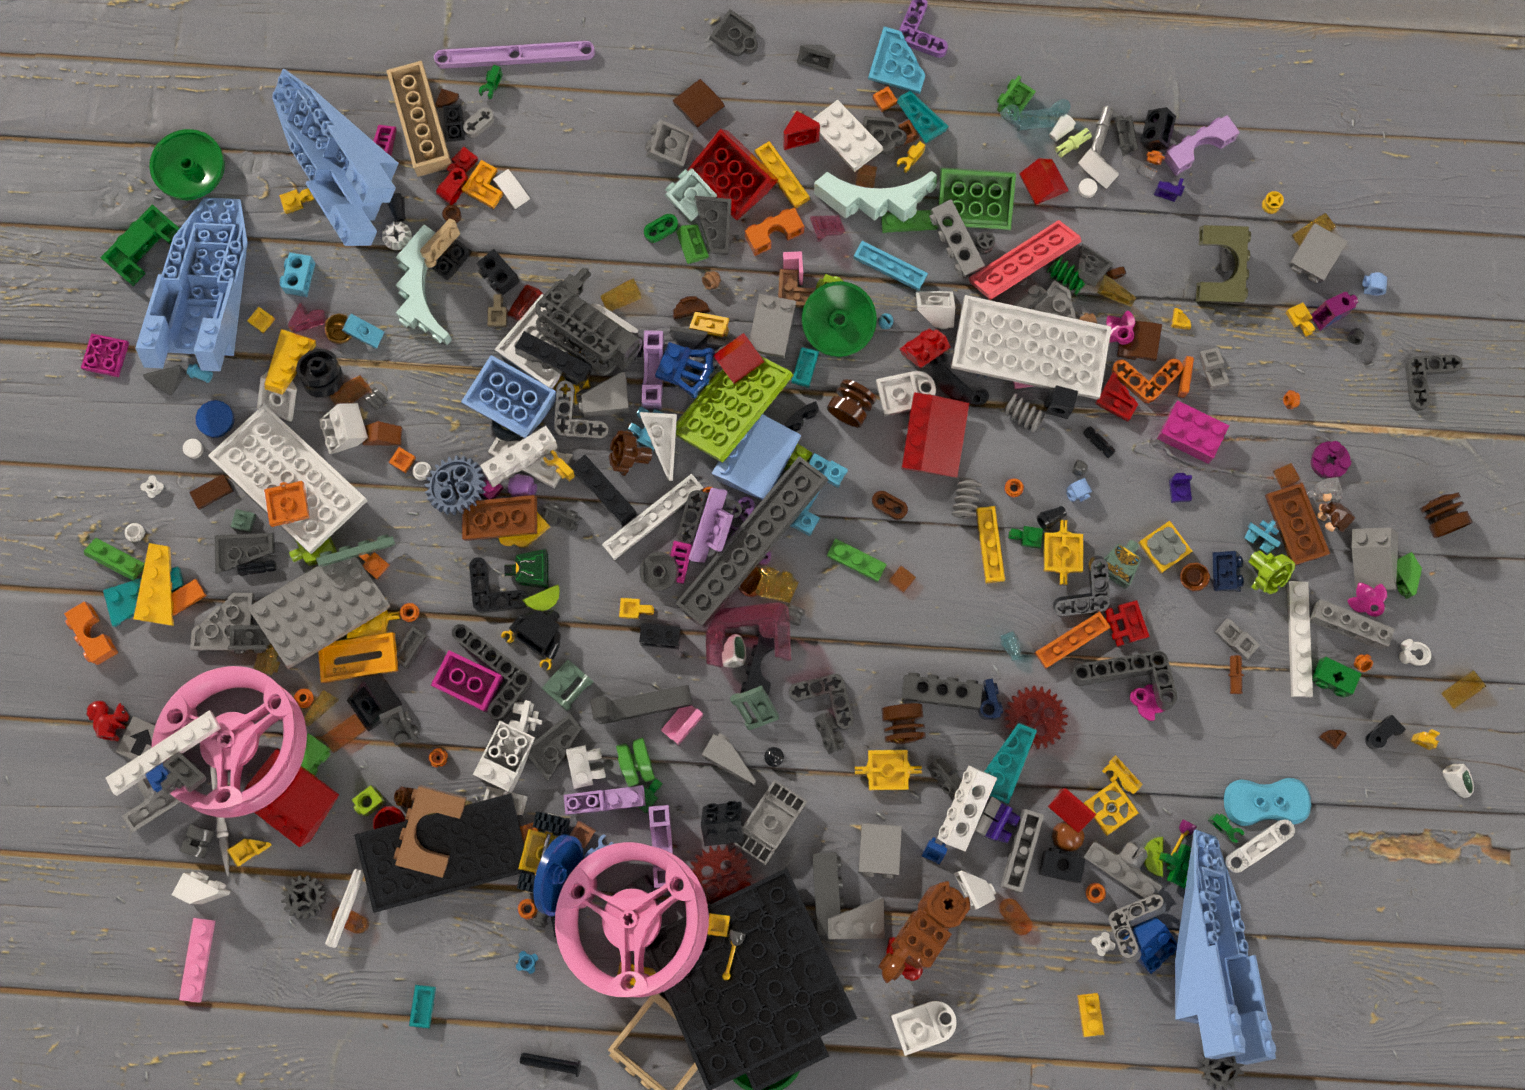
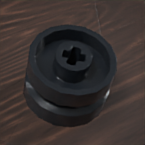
M316 349L309 351L297 362V374L302 381L305 391L313 397L321 398L333 395L344 384L345 377L336 355L329 350Z

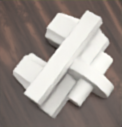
M525 700V702L514 703L513 713L520 714L521 718L520 722L510 720L509 725L527 733L528 728L531 731H535L536 724L542 725L543 721L538 719L539 712L533 711L534 703Z

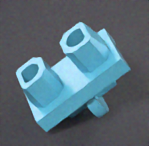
M1264 520L1261 521L1259 525L1265 528L1264 531L1251 522L1247 526L1249 529L1244 538L1254 543L1259 535L1265 540L1259 548L1269 554L1275 546L1279 547L1281 544L1280 541L1268 534L1271 532L1277 535L1279 530L1273 527L1276 523L1274 520H1271L1269 524Z

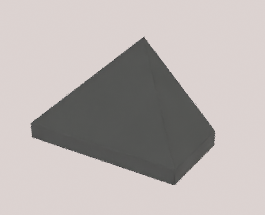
M801 45L797 63L831 73L836 55L823 45Z
M670 326V336L677 345L695 350L707 342L708 335L705 331Z
M181 365L143 374V378L153 386L172 396L185 377L186 370Z

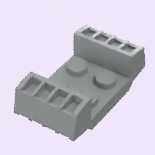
M774 779L743 826L744 842L734 844L766 865L808 801Z

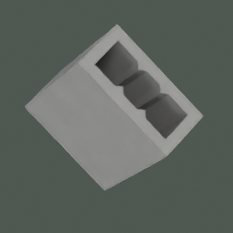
M1314 223L1288 265L1292 267L1291 270L1294 272L1306 274L1310 281L1322 283L1348 241Z
M861 824L858 872L862 873L863 877H874V874H882V878L894 879V875H899L902 826Z

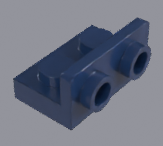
M1237 551L1212 552L1214 591L1235 590L1236 592H1241V586H1244V578L1240 574V568L1243 567L1242 556Z

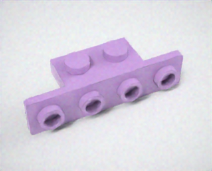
M710 489L690 552V561L704 563L709 548L721 552L723 550L734 516L722 509L727 495V491L724 489Z

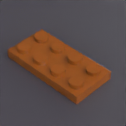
M1303 483L1265 495L1287 555L1295 562V566L1330 554Z
M535 495L475 501L477 506L471 504L470 511L465 508L462 514V539L464 541L537 534V496Z

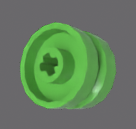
M643 738L633 740V754L627 743L616 745L620 769L628 787L639 784L638 771H640L645 782L655 779Z

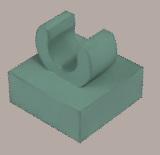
M236 509L230 527L251 533L256 514Z

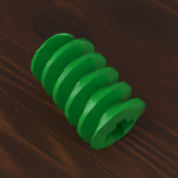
M1060 256L1055 260L1047 273L1051 271V278L1057 276V282L1063 280L1062 285L1064 287L1070 284L1068 289L1070 291L1075 289L1074 294L1077 295L1086 284L1079 277V269L1074 272L1075 265L1073 264L1068 267L1069 261L1067 260L1062 263L1063 256Z

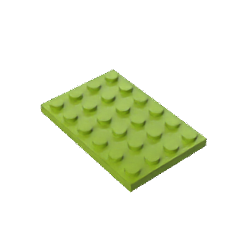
M762 357L764 363L735 384H733L725 371L721 370L712 378L676 422V436L723 463L794 375L791 371Z

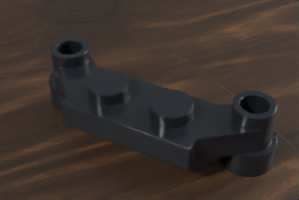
M944 352L930 361L935 385L951 399L976 405H982L989 400V393L985 389L972 391L945 366L948 357Z

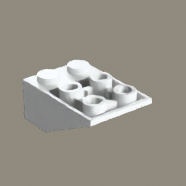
M499 721L473 775L508 792H513L535 737Z

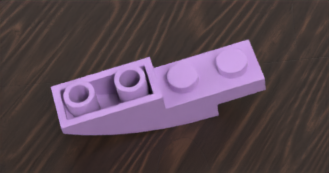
M644 786L564 795L565 815L646 806Z

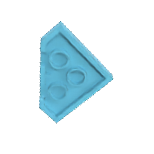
M883 27L868 80L920 94L925 80L923 69L919 66L902 32Z

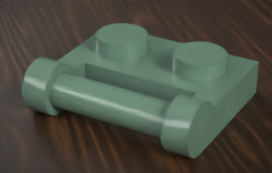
M567 659L542 689L568 711L571 708L570 705L594 681ZM580 677L582 682L563 700L561 698L563 694Z
M763 686L741 694L736 693L730 697V701L733 705H736L745 720V726L748 730L779 719V714ZM747 701L756 718L751 717L744 702Z

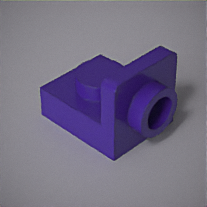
M1180 178L1176 186L1170 182L1159 181L1154 195L1175 202L1177 196L1181 197L1185 186L1182 185L1184 179Z
M1176 473L1169 480L1171 503L1190 502L1192 500L1190 487L1192 475Z

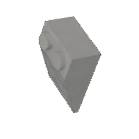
M759 294L749 339L758 353L780 358L785 357L795 315L796 301Z
M1393 528L1352 529L1351 548L1356 589L1358 583H1364L1373 589L1377 585L1383 584L1386 590H1396L1399 533Z
M721 733L718 736L713 734L702 753L703 759L755 787L756 780L732 744L729 743V738Z

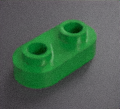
M665 214L647 224L644 228L645 239L648 242L656 243L674 233L678 229L676 216ZM671 223L672 226L667 227L666 224ZM652 232L657 233L655 236L650 235Z

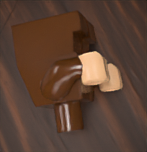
M1332 501L1329 504H1322L1321 509L1323 512L1317 514V517L1322 521H1325L1327 518L1332 521L1325 525L1326 529L1331 532L1336 527L1343 532L1355 519V516L1348 508Z

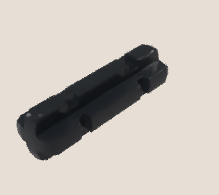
M1091 426L1087 427L1083 435L1086 438H1090V441L1100 451H1103L1107 458L1111 457L1115 453V449L1111 445L1108 446V442L1099 433L1096 434V430Z
M274 560L266 561V563L256 562L237 566V572L240 576L248 575V573L251 575L276 570Z

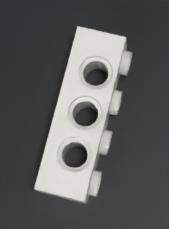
M545 426L480 466L491 486L495 487L551 453L550 451L558 449L557 443Z
M968 765L967 770L963 774L959 789L955 792L953 803L947 811L944 824L939 830L937 839L966 852L996 782V777Z

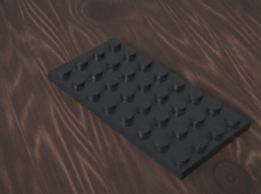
M512 793L467 804L464 806L460 819L440 813H433L423 816L419 820L416 828L419 843L430 851L450 856L443 878L395 865L397 860L394 859L396 848L401 847L402 840L399 839L402 828L407 827L408 820L354 835L373 913L518 875L520 872H529L518 869L524 849V840Z

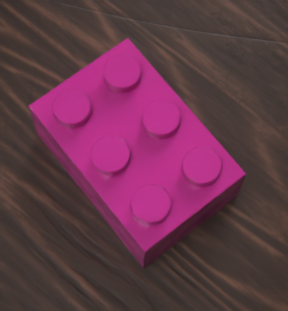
M1177 400L1157 439L1209 464L1214 459L1230 425Z
M448 650L431 686L487 713L488 707L494 700L504 677Z

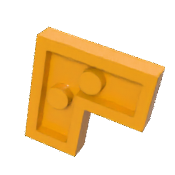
M481 160L463 186V193L494 209L503 196L502 191L489 185L498 172L497 168Z

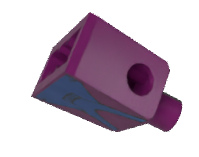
M1348 292L1332 297L1311 314L1312 320L1321 331L1346 317L1356 308L1358 298L1354 294L1349 295Z

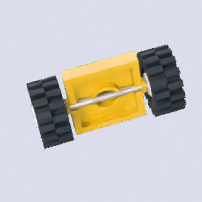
M536 811L532 827L544 830L545 833L528 829L518 869L534 872V875H536L544 852L551 842L558 837L554 836L553 833L567 835L571 820L559 817L558 815ZM520 872L517 889L533 893L535 876Z

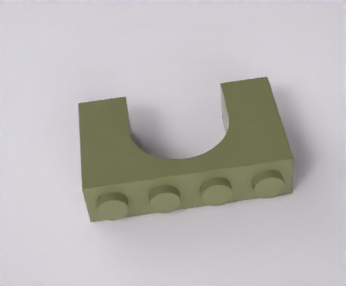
M1203 225L1199 227L1198 246H1220L1227 249L1234 258L1235 267L1232 275L1224 282L1196 283V302H1245V299L1248 297L1246 280L1249 278L1247 261L1250 260L1248 243L1251 241V231H1249V226Z

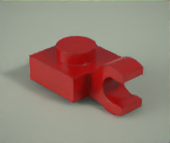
M463 147L452 158L453 163L447 167L448 175L454 168H461L466 173L478 161V157L466 147Z

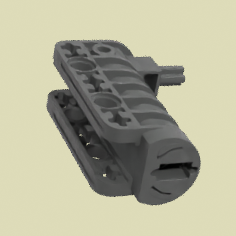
M582 268L575 276L569 274L564 281L556 282L536 303L535 312L539 316L536 320V329L572 356L591 365V369L600 375L610 374L616 366L625 370L638 355L642 346V340L579 297L583 292V283L591 276L588 268ZM541 323H543V324L547 323V324H548V327H547V326L541 327ZM559 331L564 336L562 338H557L556 336H554V333ZM571 343L578 344V348L575 346L572 348ZM586 352H589V353H591L594 357L591 358V359H588V358H586V357L584 356V354H585ZM601 364H602V365L608 364V367H607V368L604 367V368L602 369V368H601Z

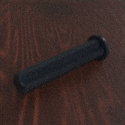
M522 1053L520 1056V1064L576 1074V1077H579L580 1060L572 1062L529 1053Z

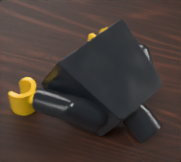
M540 610L520 615L509 627V631L502 632L501 638H505L509 634L510 638L506 643H512L516 638L542 658L546 656V659L542 660L539 665L541 668L545 661L548 662L549 667L546 670L548 671L552 668L551 660L555 658L560 648V625L556 622L560 615L555 610H551L547 615Z

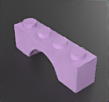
M1228 115L1223 118L1218 117L1210 126L1201 127L1195 135L1186 136L1180 144L1171 145L1166 150L1164 161L1174 175L1177 176L1191 167L1195 160L1194 149L1197 146L1210 144L1222 149L1235 141L1240 132Z
M644 331L642 406L646 410H662L663 380L656 378L655 374L664 355L663 331Z
M669 805L649 807L652 846L673 854ZM653 865L654 888H660L666 884V872L656 865Z

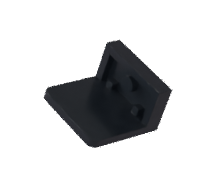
M741 802L710 803L703 807L701 830L704 846L744 842Z

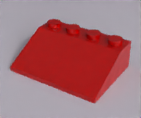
M720 129L687 169V171L693 169L717 194L716 198L731 199V216L737 221L759 202L779 180L730 131Z
M914 392L901 469L958 478L969 403Z
M275 749L247 784L244 791L258 783L269 772L277 760L280 749ZM300 766L298 773L287 789L273 802L254 813L300 848L312 840L339 794L304 767Z

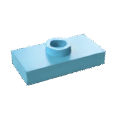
M353 314L349 315L342 329L343 332L373 348L378 347L385 332Z

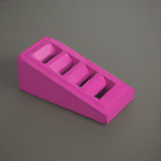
M378 125L373 141L392 156L397 128L394 126Z
M678 541L673 542L670 555L674 558L675 556L685 558V561L676 560L678 565L683 566V569L678 568L679 573H682L681 577L678 576L676 583L684 584L692 545ZM677 548L687 550V553L677 552Z

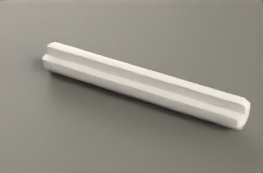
M355 869L353 871L325 943L329 947H337L364 877V873L361 870Z

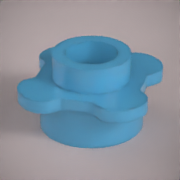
M521 951L516 969L518 971H527L529 974L534 973V966L536 961H538V956Z

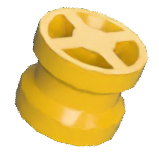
M1277 191L1269 192L1262 201V209L1269 214L1276 213L1284 202L1282 194Z

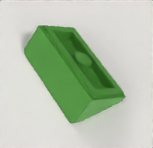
M698 224L682 225L677 230V236L687 264L708 259L709 255Z

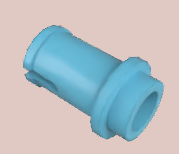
M190 364L187 368V375L190 378L195 377L209 383L213 377L212 371H201L197 364Z

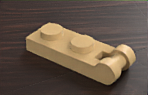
M448 219L421 248L420 253L425 258L424 262L427 267H434L437 264L436 260L460 235L455 220Z

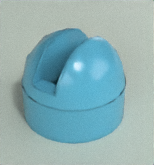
M884 313L879 317V326L882 329H890L893 326L894 319L889 313Z

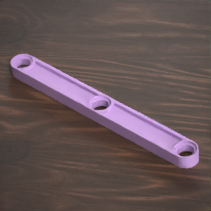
M589 41L438 50L434 54V60L436 65L442 69L579 61L593 58L595 50L594 45ZM584 47L591 48L589 54H584L581 51ZM513 51L520 53L517 58H511L510 54ZM440 56L448 57L444 63L438 62V58Z

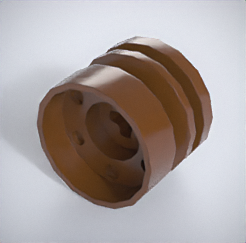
M843 379L836 391L838 396L832 397L827 410L839 421L849 426L860 428L867 418L865 411H871L872 405L875 404L877 398L863 385L852 380Z
M1459 492L1437 497L1420 508L1422 513L1432 512L1424 518L1425 520L1435 519L1436 521L1429 526L1434 539L1473 523L1468 511H1457L1458 508L1464 505L1463 501L1453 502L1461 498Z
M899 704L881 709L883 722L892 723V726L884 728V733H893V735L884 737L886 743L908 744L926 738L925 732H916V730L925 728L924 724L915 723V720L924 717L922 704Z

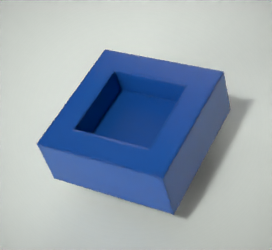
M163 763L145 774L153 790L159 792L162 790L160 783L167 779L166 776L169 773L164 769Z

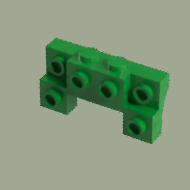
M152 204L136 221L130 224L124 234L118 236L116 242L100 258L134 287L146 274L137 265V262L161 238L171 246L172 239L180 228Z

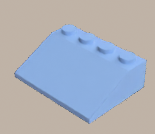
M491 355L461 403L519 436L526 438L530 436L556 402V391Z
M762 414L723 463L718 461L712 475L719 483L763 500L777 483L801 435Z

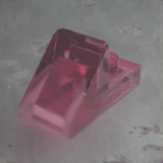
M839 215L810 217L818 242H821L827 236L842 235L845 232Z
M300 302L288 323V327L293 333H297L325 324L328 316L323 309L313 310L310 314H307L306 308Z

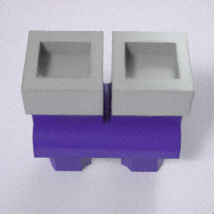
M990 797L974 832L994 842L998 840L1008 843L1012 833L1004 830L1003 827L1005 823L1016 827L1020 817L1012 812L1013 808L1004 805L994 797Z

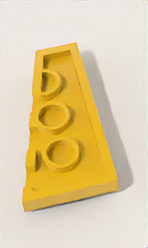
M281 329L264 383L265 390L283 395L297 374V362L303 355L315 348L316 340Z
M152 543L148 545L133 618L135 620L174 626L170 575L171 551L169 546Z

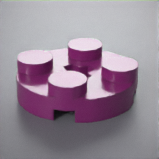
M1338 441L1321 443L1314 449L1311 458L1313 471L1318 476L1329 478L1330 480L1344 475L1351 465L1347 449ZM1327 456L1334 458V465L1326 462Z

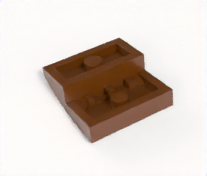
M701 79L672 100L674 106L683 112L686 119L697 128L725 107L721 99Z
M1135 321L1136 323L1133 328L1134 338L1128 344L1123 345L1119 343L1117 357L1131 360L1139 358L1156 361L1162 324ZM1124 334L1122 338H1126L1128 334Z

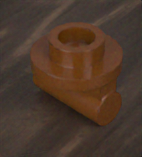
M401 786L396 790L394 794L396 805L411 808V797L414 788Z

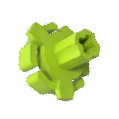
M1259 550L1254 552L1248 561L1258 571V577L1251 588L1256 591L1260 588L1268 594L1276 593L1279 590L1277 586L1284 587L1295 570V562L1283 554L1274 557L1272 553H1269L1266 556Z

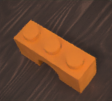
M795 207L785 209L775 217L770 216L758 225L753 224L745 230V239L754 256L771 249L769 235L773 232L783 233L787 241L804 233V224Z
M84 601L64 613L67 618L65 622L69 629L73 630L76 634L74 639L79 646L83 647L85 651L83 655L89 663L92 662L99 665L118 654L109 636L101 634L96 638L91 637L90 631L92 626L101 621L91 604Z

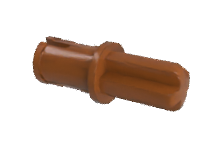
M1240 655L1230 656V674H1228L1230 676V694H1243L1242 677H1244V674H1242V657Z

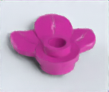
M1126 311L1122 318L1107 316L1106 324L1112 327L1110 343L1118 342L1125 345L1133 340V328L1136 322L1130 311ZM1124 334H1128L1126 338H1122Z
M1358 583L1356 589L1357 597L1348 599L1349 606L1357 612H1366L1373 617L1382 615L1385 610L1384 601L1387 598L1386 588L1383 584H1379L1373 589L1367 584ZM1371 606H1378V610H1372Z
M1152 684L1146 685L1144 688H1136L1131 692V702L1137 706L1139 714L1146 720L1154 721L1156 713L1165 711L1160 709L1156 703Z

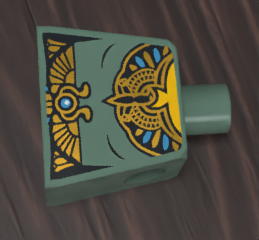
M1130 540L1126 547L1118 543L1104 558L1108 563L1109 579L1125 589L1131 584L1141 561V557L1135 554L1140 545L1133 540ZM1099 563V564L1096 566V568H1097L1098 571H1099V566H1100V565H1103V564Z

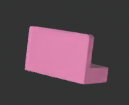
M802 251L783 252V269L798 270L799 286L803 285Z
M692 705L679 708L661 731L679 746L704 715Z

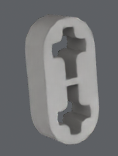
M482 108L471 116L463 125L465 134L470 138H475L490 127L495 120L492 110ZM483 115L489 116V119H486V118L483 119L482 116H483ZM469 127H475V130H469Z

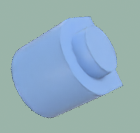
M1380 272L1372 273L1369 276L1365 275L1362 282L1364 294L1384 295L1387 289V277Z
M1085 478L1070 484L1066 488L1067 497L1071 502L1077 500L1082 502L1091 497L1089 494L1092 490Z

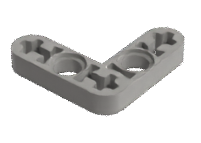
M569 381L560 382L556 391L554 430L556 433L575 437H607L610 429L605 422L573 419L575 387ZM565 384L571 388V391L567 392V398L571 397L570 401L560 400V396L564 397V391H561V387H564ZM562 403H567L570 407L566 414L561 413L559 410ZM559 415L563 417L569 416V420L565 419V425H568V429H565L564 432L558 429V425H562V419H558ZM580 423H584L587 426V431L584 434H580L577 431V426ZM590 423H593L592 427L599 428L600 424H602L606 431L602 432V435H599L597 431H592L593 435H589L591 431Z
M1151 895L1117 909L1109 915V923L1120 953L1128 963H1135L1141 957V950L1132 926L1164 913L1166 903L1160 895ZM1142 909V913L1139 916H1133L1135 910ZM1118 918H1121L1120 920L1123 926L1118 925ZM1123 933H1130L1127 939H1120ZM1127 946H1130L1132 948L1133 954L1129 955V950Z

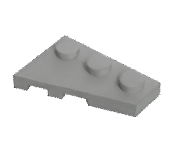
M884 897L828 918V939L885 938Z

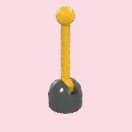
M735 930L729 931L728 940L732 944L726 971L722 974L724 980L730 979L729 972L736 946L743 943L745 933Z

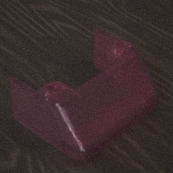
M780 602L720 609L706 630V664L723 668L722 641L725 637V629L759 625V631L763 637L774 638L775 657L791 661L788 607Z

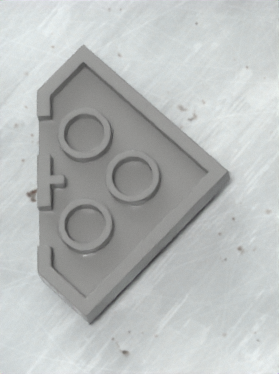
M1054 280L1047 290L1048 296L1039 302L1033 310L1076 319L1070 290Z
M232 593L228 600L207 616V619L191 631L190 650L234 651L228 650L230 645V625H252L253 616L247 607L254 604L255 594Z

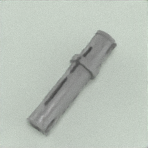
M1104 106L1091 146V149L1098 155L1101 154L1107 131L1111 127L1110 121L1114 109L1111 107L1108 111L1109 106Z

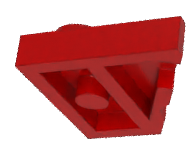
M1115 372L1111 374L1100 394V398L1095 403L1129 422L1138 406L1134 397L1130 396L1126 386H1123L1118 380Z

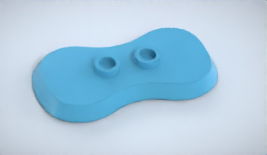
M1285 778L1272 784H1258L1249 780H1236L1226 787L1224 808L1228 818L1240 826L1253 825L1263 820H1289L1292 824H1299L1305 821L1310 814L1311 797L1307 786L1302 781L1294 778Z

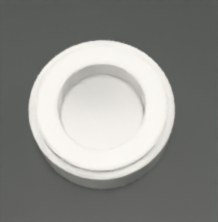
M1089 178L1082 180L1078 186V192L1084 198L1093 197L1097 191L1096 182Z
M189 439L183 445L184 454L192 459L200 457L204 451L202 443L197 439Z

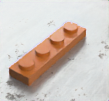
M1099 611L1037 650L1035 655L1046 669L1111 627Z

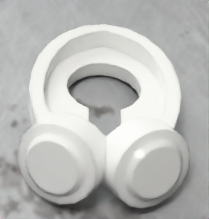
M1407 639L1401 643L1403 651L1400 652L1399 659L1402 663L1422 666L1431 660V651L1425 644L1413 642L1412 639ZM1420 649L1423 653V658L1418 660L1410 651Z

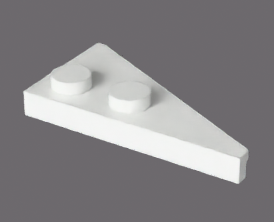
M640 412L641 419L666 477L669 481H673L677 414Z

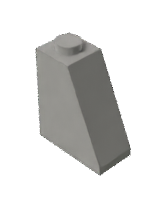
M620 372L582 394V401H579L580 412L584 413L585 418L630 413L625 372Z

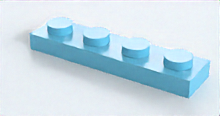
M864 241L860 243L853 256V259L917 291H920L928 276L927 272Z

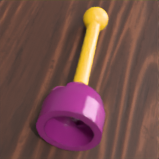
M1182 819L1179 825L1181 836L1171 855L1173 852L1178 851L1184 837L1192 835L1197 826Z

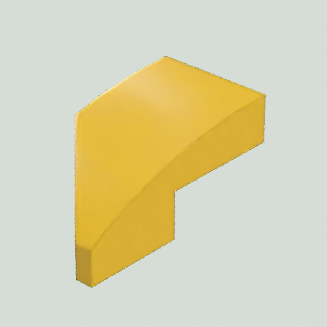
M242 839L226 851L236 866L239 867L255 855H259L272 844Z

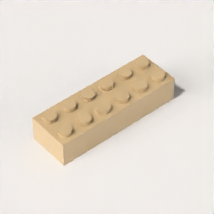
M422 61L386 70L417 177L447 169L452 162Z

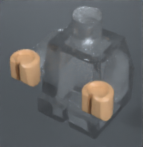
M1338 477L1320 481L1315 484L1313 490L1307 491L1308 498L1315 497L1316 502L1320 503V512L1323 511L1321 509L1322 504L1328 501L1340 502L1343 492Z

